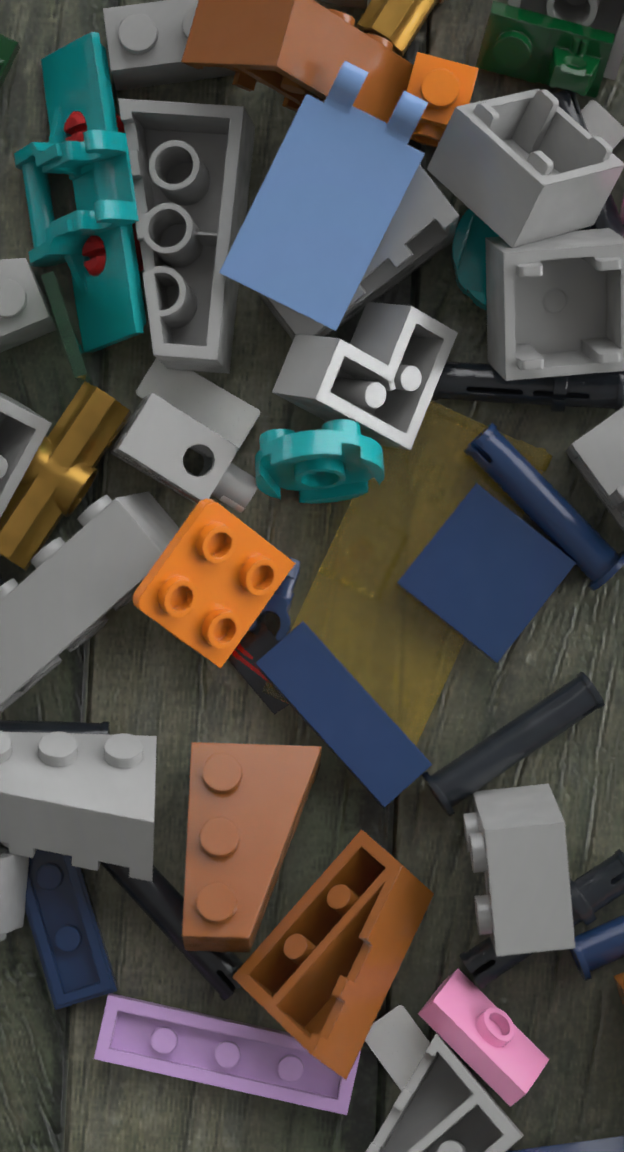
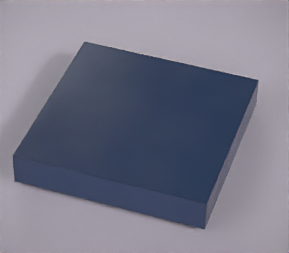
M476 483L396 582V585L492 662L498 663L576 562Z

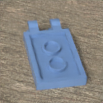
M344 61L325 102L309 94L305 95L219 273L335 331L424 156L422 151L408 145V142L428 104L426 101L403 91L388 124L352 106L369 72L347 61Z

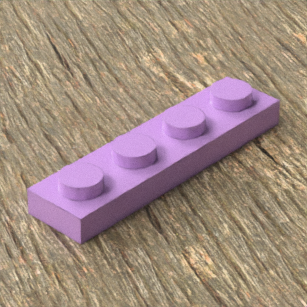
M109 993L94 1059L347 1115L361 1050L345 1080L313 1057L288 1032Z

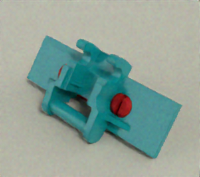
M97 32L88 33L41 59L50 127L49 142H31L14 153L15 166L17 169H22L34 247V249L28 252L30 266L48 267L67 262L72 276L84 353H93L144 333L143 327L147 322L139 274L144 267L140 241L137 239L135 225L139 218L127 138L121 117L115 113L106 48L101 44L100 35ZM48 173L68 174L69 179L73 182L77 210L57 220L54 219Z

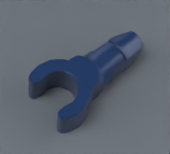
M291 557L288 558L295 562V565L249 628V631H255L258 620L263 615L268 613L276 614L281 622L276 634L278 642L287 636L292 629V621L288 613L295 594L293 590L300 574L301 562Z

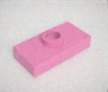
M459 968L441 983L418 1013L510 1107L527 1094L549 1061L513 1024L511 1018L503 1010L497 1008Z

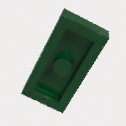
M493 1L475 67L532 83H542L554 89L556 87L578 93L580 96L597 98L615 34Z

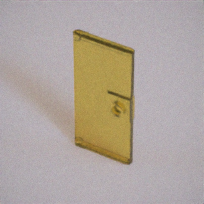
M432 400L429 403L411 450L381 445L384 457V480L380 485L375 478L368 480L369 492L352 499L291 629L292 631L304 621L415 746L420 739L465 639L397 586L396 582L476 483L521 519L525 513L469 455L467 456L463 452L480 432H484L483 430L487 426ZM501 433L541 475L543 472H546L553 457L546 449L542 447L537 448L522 440L518 441ZM267 680L262 692L290 705Z

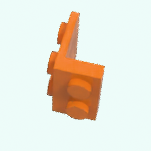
M203 499L193 509L133 594V604L144 614L167 629L174 637L219 668H222L291 571L295 562L222 505L212 499Z

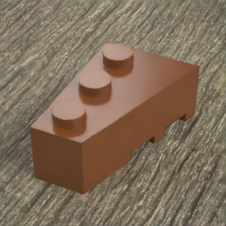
M199 0L181 61L198 70L203 69V67H225L236 72L232 85L249 92L254 91L256 82L264 84L285 96L282 106L298 112L306 94L325 102L344 61H347L369 72L352 106L387 124L403 91H407L414 66L392 51V42L377 35L363 33L354 27L355 19L352 16L338 10L327 9L315 2V0Z
M191 742L182 938L186 951L250 953L277 883L289 845L300 822V816L311 787L319 772L322 746Z
M361 829L232 977L313 1057L346 1080L434 893Z

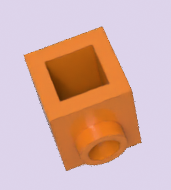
M417 52L406 92L426 101L428 104L410 139L427 146H438L455 107L470 104L479 68Z

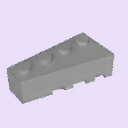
M118 98L121 121L124 124L139 218L135 225L137 239L140 241L144 267L142 275L153 355L167 369L230 374L239 282L219 273L246 218L255 125L244 106Z
M0 731L1 844L9 848V854L30 858L34 857L37 849L72 856V866L98 871L101 862L129 867V877L152 882L157 736L126 733L107 735Z

